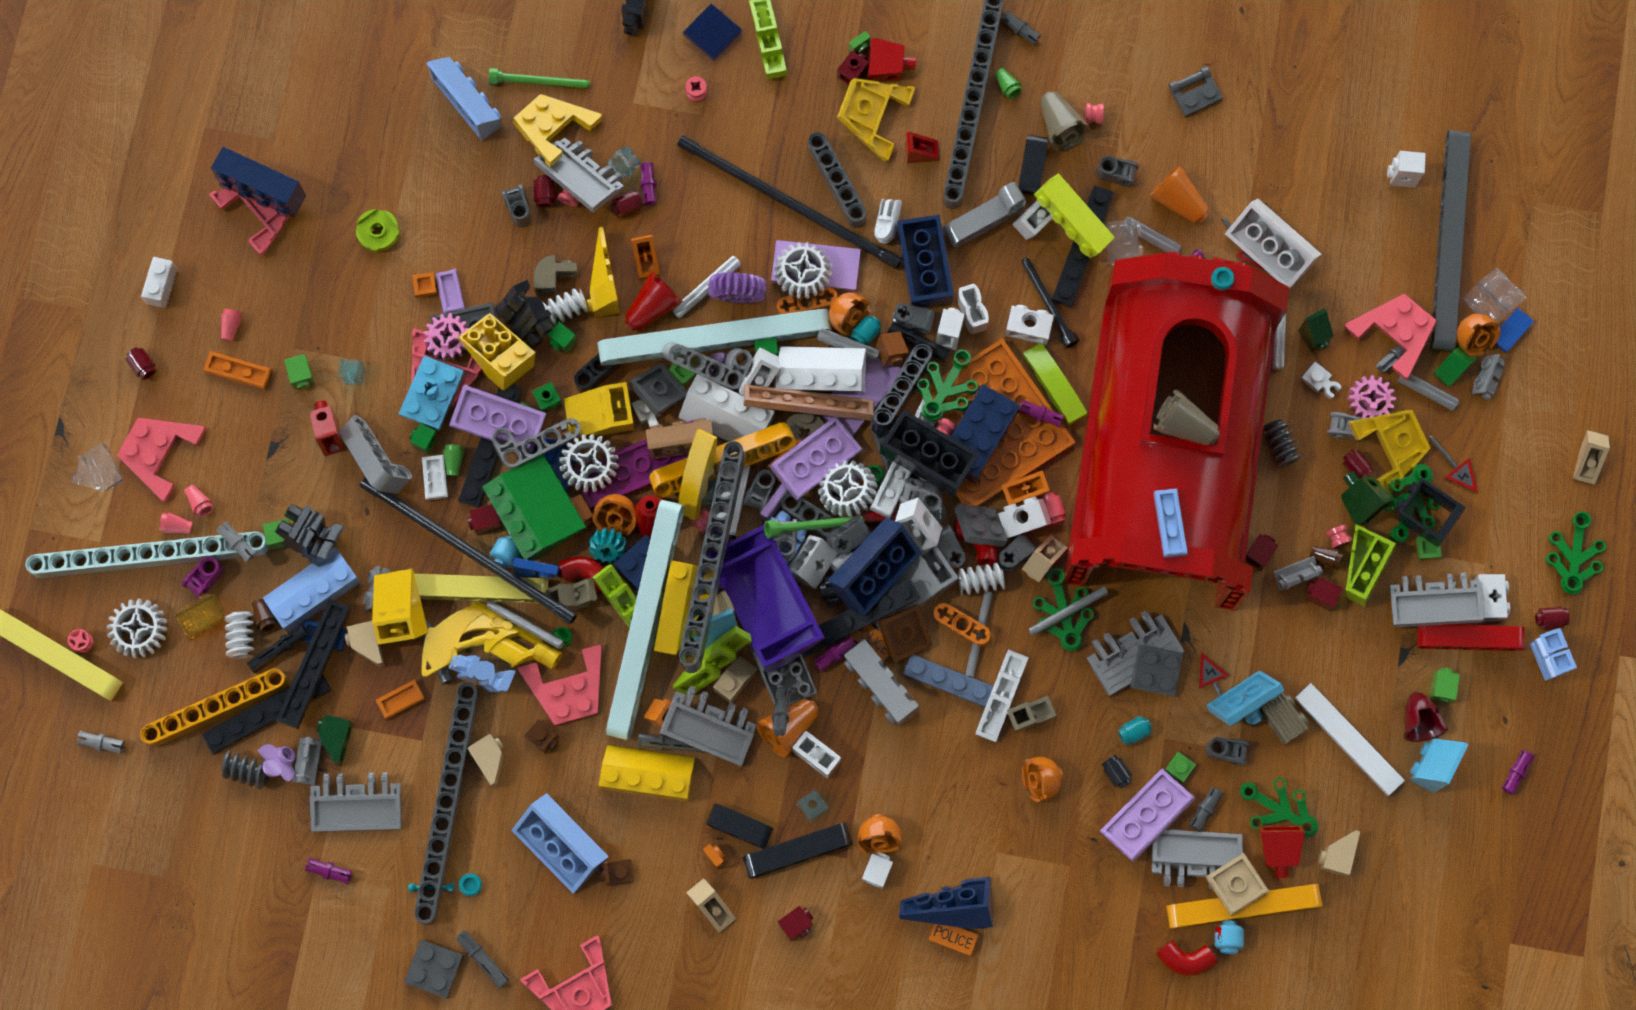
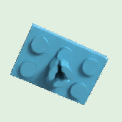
M423 356L399 411V416L440 431L465 374L464 370Z
M1259 670L1206 706L1211 714L1229 726L1240 722L1243 717H1245L1248 724H1256L1263 718V714L1259 709L1260 706L1274 700L1285 690L1280 682Z

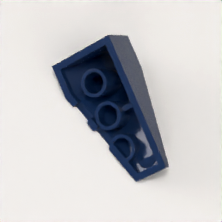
M990 877L966 879L961 881V885L950 889L948 886L941 887L940 892L931 895L923 893L901 900L899 918L966 929L993 927L994 908Z

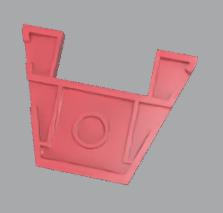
M226 189L218 192L213 191L209 194L222 211L238 198H241L264 225L261 231L248 240L261 257L290 217L289 215L284 217L275 211L276 209L270 206L268 208L262 207L253 198L245 199L233 189L230 191Z
M1402 294L1346 323L1344 328L1356 339L1360 340L1374 325L1406 351L1392 365V369L1407 381L1436 325V319L1406 294Z
M413 328L411 384L423 356L464 370L465 374L450 408H453L458 402L463 385L470 387L483 370L472 356L468 366L463 367L426 355L429 345H425L424 340L427 337L424 336V331Z
M137 418L117 456L166 503L175 485L156 476L158 470L177 437L198 446L207 429L199 425Z
M601 644L582 649L587 672L543 684L537 662L518 667L519 673L555 726L598 714Z
M598 935L580 945L591 964L587 969L552 989H549L539 969L521 978V982L551 1010L608 1009L612 1006L601 941Z

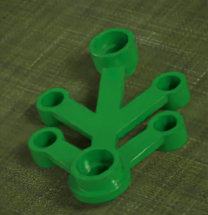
M958 350L955 352L953 358L954 366L944 383L939 373L938 363L929 362L927 364L926 373L931 376L937 391L935 399L933 400L929 391L930 383L927 379H919L916 385L917 391L922 394L925 402L922 407V416L926 420L934 422L941 419L945 412L953 410L964 412L967 410L968 400L965 397H959L953 402L942 403L947 397L963 393L974 395L977 392L978 384L974 380H968L965 384L953 386L961 370L970 365L971 355L968 351ZM962 359L965 363H960L958 360ZM934 367L936 370L931 371L929 368ZM925 384L927 387L921 388L919 385ZM972 385L975 389H969L968 386ZM963 402L965 406H959L958 403ZM930 410H934V411H936V413H935V414H931V413H929V411H930Z
M1417 465L1413 468L1411 475L1402 479L1396 478L1389 482V489L1392 492H1399L1404 486L1412 484L1413 481L1418 483L1422 478L1420 475L1421 471L1425 473V478L1423 479L1430 483L1433 479V472L1427 465ZM1394 482L1399 484L1398 489L1394 487ZM1418 492L1405 513L1412 517L1416 508L1420 523L1431 529L1435 526V519L1428 515L1420 496L1421 492ZM1406 493L1394 498L1395 501L1391 503V509L1386 507L1384 511L1390 512L1394 510L1401 499L1406 500L1410 494ZM1427 497V505L1431 510L1441 508L1439 504L1435 507L1432 504L1433 500ZM1426 519L1430 521V526L1425 524ZM1399 522V525L1391 528L1389 532L1390 539L1394 543L1406 541L1409 537L1408 527ZM1399 530L1403 531V537L1399 536Z
M1584 511L1577 512L1571 520L1575 528L1572 551L1563 540V535L1560 532L1554 531L1548 536L1549 543L1557 546L1569 562V572L1560 562V556L1556 552L1549 553L1545 557V562L1547 565L1553 566L1562 578L1561 588L1569 595L1579 593L1583 588V581L1592 575L1599 574L1603 570V564L1595 560L1589 564L1588 569L1578 574L1580 564L1606 549V543L1603 540H1596L1590 548L1581 553L1584 529L1591 523L1590 515ZM1578 518L1582 519L1583 525L1577 523ZM1553 535L1558 536V538H1559V541H1558V542H1555V541L1552 539V536H1553ZM1596 543L1602 546V550L1596 549ZM1550 556H1554V557H1555V559H1556V562H1555V563H1553V562H1551V561L1549 560V557H1550ZM1593 564L1598 565L1599 571L1593 569ZM1568 581L1574 582V588L1569 587Z
M1060 568L1050 569L1046 576L1048 584L1053 586L1058 609L1048 604L1043 597H1036L1032 602V606L1036 611L1042 610L1052 616L1067 607L1062 588L1065 576ZM1057 575L1059 580L1056 582L1052 581L1051 576ZM1084 587L1077 588L1071 604L1082 599L1078 596V591H1084L1086 597L1088 590ZM1040 600L1043 602V606L1037 607L1035 602ZM1084 608L1081 611L1080 620L1074 629L1071 619L1075 613L1060 621L1064 630L1052 625L1042 632L1048 631L1059 638L1061 646L1066 651H1076L1082 645L1081 632L1087 622H1090L1094 617V612L1090 608ZM1086 611L1091 614V617L1088 619L1083 616V613ZM1072 637L1075 643L1071 645L1067 642V639Z
M1277 777L1273 781L1280 804L1258 792L1257 786L1252 782H1245L1241 785L1240 795L1245 800L1254 799L1275 812L1263 816H1252L1250 819L1252 828L1259 829V826L1289 820L1294 825H1302V827L1306 822L1311 824L1310 830H1304V837L1306 838L1312 837L1317 833L1318 822L1313 816L1308 814L1304 790L1296 789L1292 794L1294 801L1298 805L1300 814L1298 816L1291 812L1286 792L1287 783L1284 778ZM1282 780L1284 786L1277 788L1275 785L1276 781ZM1247 787L1253 789L1252 795L1244 793ZM1297 792L1303 793L1304 796L1301 800L1295 798ZM1259 818L1261 824L1254 826L1252 823L1253 819Z

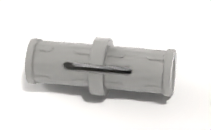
M227 521L223 523V527L220 525L216 531L229 543L228 546L232 550L235 549L246 563L250 561V557L253 559L257 553L244 541L245 538L242 534L239 535Z
M80 731L78 736L87 738V740L77 738V745L94 747L97 751L107 750L122 754L124 750L115 747V745L124 747V740L108 738L105 734L101 733L95 735Z

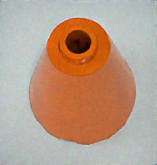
M1179 165L1150 194L1152 199L1192 223L1196 221L1201 223L1208 216L1206 212L1208 206L1183 168Z
M802 699L788 707L789 722L784 736L779 735L777 737L774 735L773 714L757 722L759 723L757 724L758 732L766 744L770 742L774 746L771 749L774 753L785 757L792 751V747L817 718L818 706L814 701Z

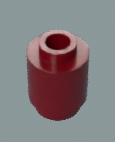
M539 175L537 179L533 180L536 206L541 208L552 207L555 201V181L548 175Z
M629 190L613 198L612 204H610L613 214L615 216L618 215L620 218L639 210V207L643 206L642 199L636 190L632 192Z
M135 347L127 353L125 361L137 377L146 380L156 373L155 363L144 348Z
M1351 450L1343 457L1345 461L1342 465L1349 472L1354 471L1359 479L1369 476L1374 472L1371 467L1372 464L1359 450L1356 452Z
M1561 606L1539 608L1538 613H1535V623L1541 630L1564 628V626H1568L1570 623L1569 611Z

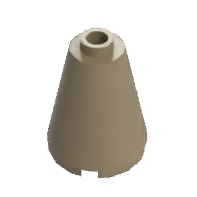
M1050 91L1043 95L1040 105L1052 148L1056 151H1059L1058 148L1069 150L1082 143L1086 139L1084 136L1086 132L1090 133L1089 124L1058 92Z
M1174 390L1175 396L1173 398L1168 396L1156 417L1160 421L1158 425L1154 423V430L1206 446L1210 443H1215L1220 434L1217 431L1218 425L1181 392Z

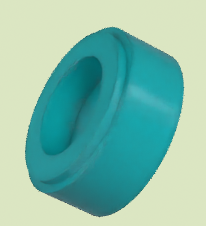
M1226 267L1217 268L1211 276V284L1220 291L1229 289L1234 282L1233 272Z
M465 874L459 881V889L466 896H476L482 889V881L475 874Z

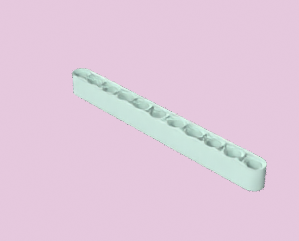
M816 309L610 338L599 341L597 345L601 365L607 366L664 358L662 350L665 344L669 342L678 343L700 353L754 345L755 340L773 337L776 338L777 342L818 336L821 328L832 331L828 309ZM675 350L671 353L675 356L683 355Z
M661 500L657 509L607 723L606 735L629 740L633 732L663 604L671 560L673 561L683 519V504Z
M238 533L239 535L242 534L245 538L244 541L257 553L256 556L263 555L269 550L265 536L262 533ZM222 535L34 554L26 560L25 565L26 569L35 577L48 578L200 562L205 557L221 560L240 558L241 556L235 550H231L228 546L229 543ZM257 539L263 540L260 547L253 548L254 541ZM218 544L217 551L209 552L211 545ZM191 546H196V552L188 555V549ZM174 548V554L166 557L167 550ZM147 551H153L149 559H144V554ZM125 553H130L131 556L129 560L123 562V555ZM108 555V561L100 564L101 557ZM86 557V563L83 566H78V561ZM63 559L65 561L64 565L61 568H56L57 562ZM38 562H42L41 569L35 571L34 566Z

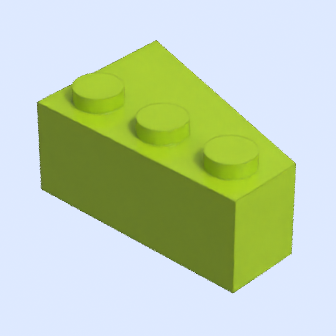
M1357 524L1355 525L1345 597L1365 607L1395 550L1396 543Z

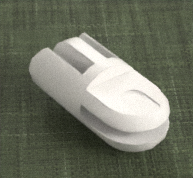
M881 199L874 230L875 238L880 243H889L895 237L897 221L899 220L902 207L901 200Z

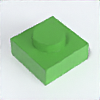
M864 31L851 40L848 51L861 54L866 52L870 47L871 37Z
M676 364L669 368V371L682 386L697 375Z
M1423 537L1416 538L1418 560L1440 559L1442 557L1440 545L1436 547Z
M1177 752L1165 771L1183 783L1196 764L1180 752Z

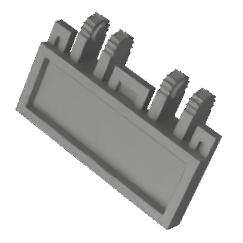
M566 138L560 142L557 140L553 145L563 151L562 157L551 167L546 165L542 155L534 158V164L593 213L624 189V186L620 183L623 176L618 172L607 179L613 173V168L607 165L600 170V166L590 159L594 153L589 148L585 149V151L576 156L584 147L581 141L571 146V142Z
M1466 572L1461 573L1460 582L1462 588L1453 589L1454 579L1452 573H1448V589H1445L1444 582L1425 583L1426 591H1423L1421 575H1416L1415 585L1417 586V591L1409 592V579L1407 576H1402L1403 592H1400V584L1390 585L1393 628L1484 622L1480 580H1470L1471 588H1468Z
M1147 611L1141 613L1142 619L1150 629L1146 634L1134 617L1130 619V623L1139 637L1138 640L1133 632L1121 637L1116 642L1110 633L1104 634L1106 643L1113 651L1109 656L1098 640L1092 641L1102 661H1099L1095 653L1086 659L1109 697L1131 684L1139 644L1179 653L1185 652L1162 614L1152 620Z
M690 686L686 695L676 691L659 733L742 766L756 728V724L747 721L744 730L742 729L748 709L742 708L733 726L729 723L736 706L734 703H730L726 711L707 704L704 713H702L708 697L707 692L703 691L700 694L696 707L693 709L690 708V704L695 695V687Z
M383 772L381 776L382 793H375L376 778L374 773L368 774V794H366L365 784L346 785L345 795L343 773H338L336 779L337 794H331V777L329 774H324L323 795H321V785L310 786L311 831L402 828L401 783H391V794H389L388 772Z
M1166 829L1152 843V874H1162V865H1164V886H1169L1171 883L1170 869H1177L1178 887H1184V866L1187 867V876L1206 877L1207 868L1209 875L1243 854L1242 834Z

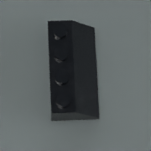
M905 410L902 411L880 448L881 455L954 498L979 456L977 452Z

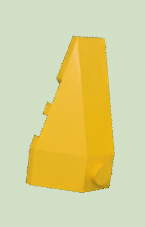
M671 560L654 651L677 655L681 648L698 566ZM708 573L703 578L711 579L713 574ZM703 594L699 599L706 600L709 595Z

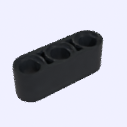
M1027 134L1018 185L1021 193L1034 195L1040 189L1048 144L1047 137Z
M598 353L575 374L574 382L576 389L580 393L595 389L623 364L607 365L605 370L597 371L595 367L601 364ZM582 378H588L590 380V382L587 385L579 384V381Z
M714 803L706 821V825L761 849L766 848L774 828L716 803Z

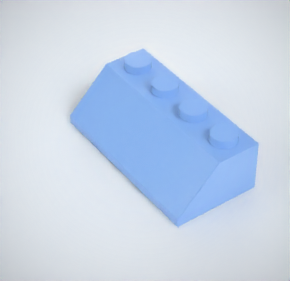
M450 57L426 63L433 82L481 141L502 127L500 121L502 118L501 114L495 107L492 109L488 105L489 100L483 92L478 93L475 89L477 86L470 76L468 78L465 77L463 74L464 69L458 61L454 63Z
M335 547L331 550L326 561L319 567L314 564L309 565L267 594L263 599L283 629L289 633L304 623L305 619L308 620L324 609L329 599L335 601L361 582Z
M547 793L529 806L511 830L573 894L599 870L603 862L609 857Z

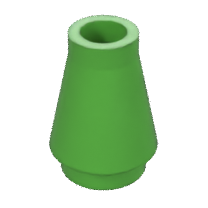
M1001 68L995 73L994 76L999 83L1004 97L1012 100L1022 93L1021 83L1010 75L1005 68Z
M445 445L443 454L446 476H459L465 452L463 451V446Z

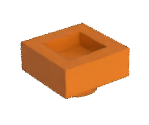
M434 272L412 275L416 298L437 295Z
M709 844L703 849V852L717 869L724 864L722 858L725 855L717 845L713 848Z

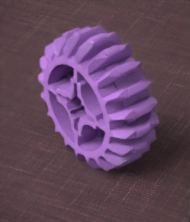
M723 272L711 276L708 290L710 297L722 302L757 303L765 298L766 281L762 277L754 276L753 274Z

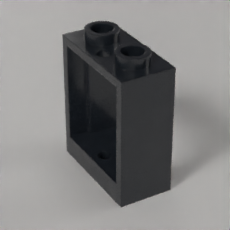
M1421 478L1418 483L1413 481L1406 492L1410 495L1406 500L1401 499L1395 507V510L1398 512L1393 518L1438 547L1466 507ZM1418 492H1421L1450 512L1437 533H1434L1405 513Z

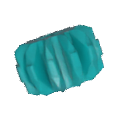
M605 527L602 531L596 530L590 538V554L594 555V560L601 559L602 564L605 561L612 564L626 553V538L622 537V532L616 533L614 528L611 531Z

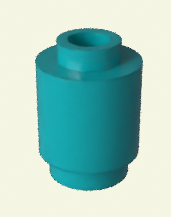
M865 316L852 330L853 334L850 337L854 341L869 345L882 330L880 327L881 323L874 316Z
M1138 716L1123 724L1121 729L1117 731L1122 742L1127 746L1150 736L1152 726L1147 718L1143 719L1141 716Z

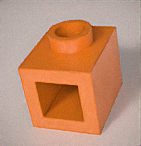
M654 699L643 718L661 729L671 701L668 699L663 701Z

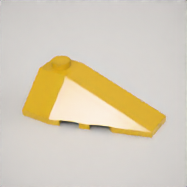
M600 227L598 230L590 285L591 299H587L589 312L593 311L595 318L620 313L603 227Z

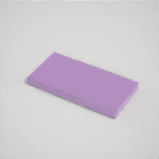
M776 240L771 283H777L778 278L774 275V272L777 270L774 265L779 263L777 261L778 255L783 256V249L789 251L790 244L796 248L798 242ZM809 244V247L812 248L815 244ZM817 245V251L823 249L824 256H829L828 263L832 264V269L829 270L832 272V277L828 278L829 284L824 285V287L856 292L861 249ZM800 257V258H796V259L792 260L791 262H797V261H799V260L801 259V257ZM808 258L810 264L820 268L814 260ZM805 263L802 270L800 271L801 277L803 276V272L805 271ZM786 273L791 280L798 283V279L795 276ZM808 279L805 283L812 282L815 279Z
M879 355L875 362L866 359L865 392L833 391L831 395L873 399L874 411L901 368L892 366L884 368ZM820 415V416H822L824 419H826L827 421H830L832 418L835 417V416ZM837 417L852 437H854L866 421Z
M463 385L449 426L491 441L494 432L497 429L504 428L509 430L516 444L540 433L546 413ZM499 434L496 437L497 443L502 445L506 444L509 440L505 434ZM528 444L525 447L527 453H533L535 444Z
M834 417L769 467L797 501L817 486L820 481L825 479L823 474L830 473L828 467L835 469L836 463L842 466L844 460L848 462L863 449L840 420Z
M1161 769L1100 832L1126 857L1134 862L1195 800V797Z

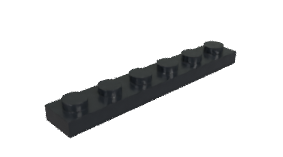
M1094 185L1087 206L1103 223L1114 192ZM1075 241L1072 243L1052 297L1053 302L1072 308L1090 259L1080 251L1079 245Z
M512 384L504 391L499 388L496 396L518 403L523 389ZM480 438L458 499L460 503L475 508L481 506L485 495L482 486L490 481L499 456L491 440Z
M909 578L890 588L865 616L849 609L818 625L824 639L801 654L802 657L806 658L921 599L912 579Z
M329 599L276 719L278 723L297 730L299 729L351 611L350 606Z
M324 674L319 681L311 702L332 691ZM290 687L203 733L202 736L211 753L214 755L275 722Z

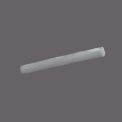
M1103 586L1028 629L1030 635L1034 636L1104 597L1108 594L1106 588Z
M984 592L978 622L986 626L993 593ZM975 631L978 641L981 638L983 639L984 631L982 633ZM973 643L965 673L966 676L974 678L981 648Z
M490 600L488 602V609L556 648H562L564 641L494 601Z

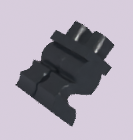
M626 0V4L622 5L624 34L636 37L638 29H644L645 19L648 15L647 0Z
M526 280L514 285L495 308L497 317L502 318L506 325H511L512 332L522 341L526 340L533 348L540 345L544 340L541 335L548 334L554 327L548 321L552 314L548 309L545 310L543 302L539 298L525 296L530 289V284Z
M291 504L284 516L293 521L292 525L282 520L277 526L275 533L284 538L282 541L283 545L289 546L298 553H302V557L308 558L311 564L319 567L328 558L344 526L334 524L331 527H327L322 514L311 510L312 508L307 505L301 509Z

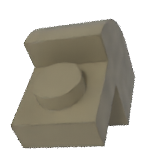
M556 255L547 256L542 259L534 271L535 293L557 294V278H579L577 263H573L570 260H563L561 263H557Z
M585 579L576 584H559L546 589L547 596L571 610L589 607V603L597 601L594 579Z
M1048 696L1031 703L1025 702L1007 710L1016 733L1031 729L1038 724L1057 717Z

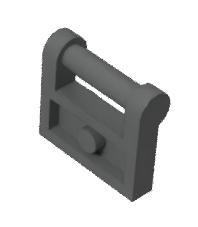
M1206 66L1191 76L1168 84L1169 90L1185 118L1223 99ZM1202 79L1204 80V85L1181 94L1180 89Z

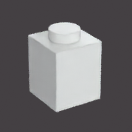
M880 852L877 855L872 854L862 881L883 889L893 864L892 861H889L890 857Z

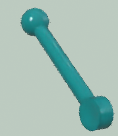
M411 883L408 885V890L410 892L419 890L420 885ZM453 883L443 885V890L452 892L455 889ZM434 886L426 888V890H436Z

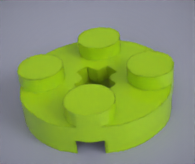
M371 209L362 214L358 219L356 236L364 248L374 253L391 248L400 236L398 223L395 217L388 211ZM375 226H377L378 228L383 227V229L381 230L382 233L379 235H374L373 228Z

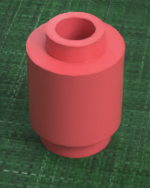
M1054 492L1043 495L1042 499L1045 501L1052 524H1049V526L1065 522L1066 512L1060 495H1055Z

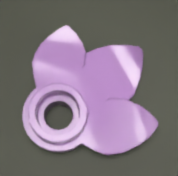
M266 744L258 749L259 754L265 759L262 768L267 776L277 777L281 775L287 782L293 779L295 771L292 764L295 760V753L291 748L287 746L276 748L271 744Z

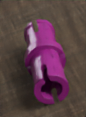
M644 162V164H640L642 176L640 188L643 191V205L653 206V204H657L655 193L657 181L654 178V164Z
M1025 400L1022 401L1018 412L1036 418L1038 422L1044 421L1058 428L1064 416L1063 414L1061 415L1046 409V406L1042 405L1040 407Z
M849 635L837 645L830 646V650L815 659L814 662L820 671L823 672L836 661L840 662L843 660L842 657L854 648L856 643Z
M1521 750L1516 763L1510 767V773L1501 787L1504 792L1515 795L1520 782L1526 778V772L1535 758L1532 753Z
M310 857L307 860L309 865L306 864L305 866L306 872L321 875L326 880L334 879L347 885L350 882L349 877L351 878L353 873L352 870L334 866L332 862L327 864Z

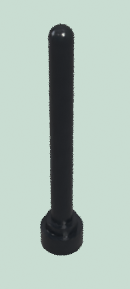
M1023 258V267L1049 313L1054 315L1053 320L1062 334L1060 336L1062 338V345L1065 349L1073 347L1080 341L1077 334L1068 329L1030 260Z

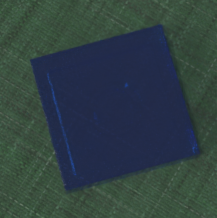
M710 4L683 31V35L713 61L742 33V29L713 4Z

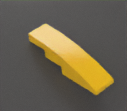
M701 429L696 431L688 455L678 504L684 505L683 515L693 520L700 517L701 501L707 495L708 477L714 474L717 444L716 436Z

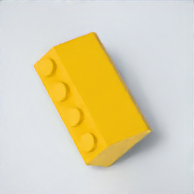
M607 745L602 762L599 788L602 790L688 802L695 758Z

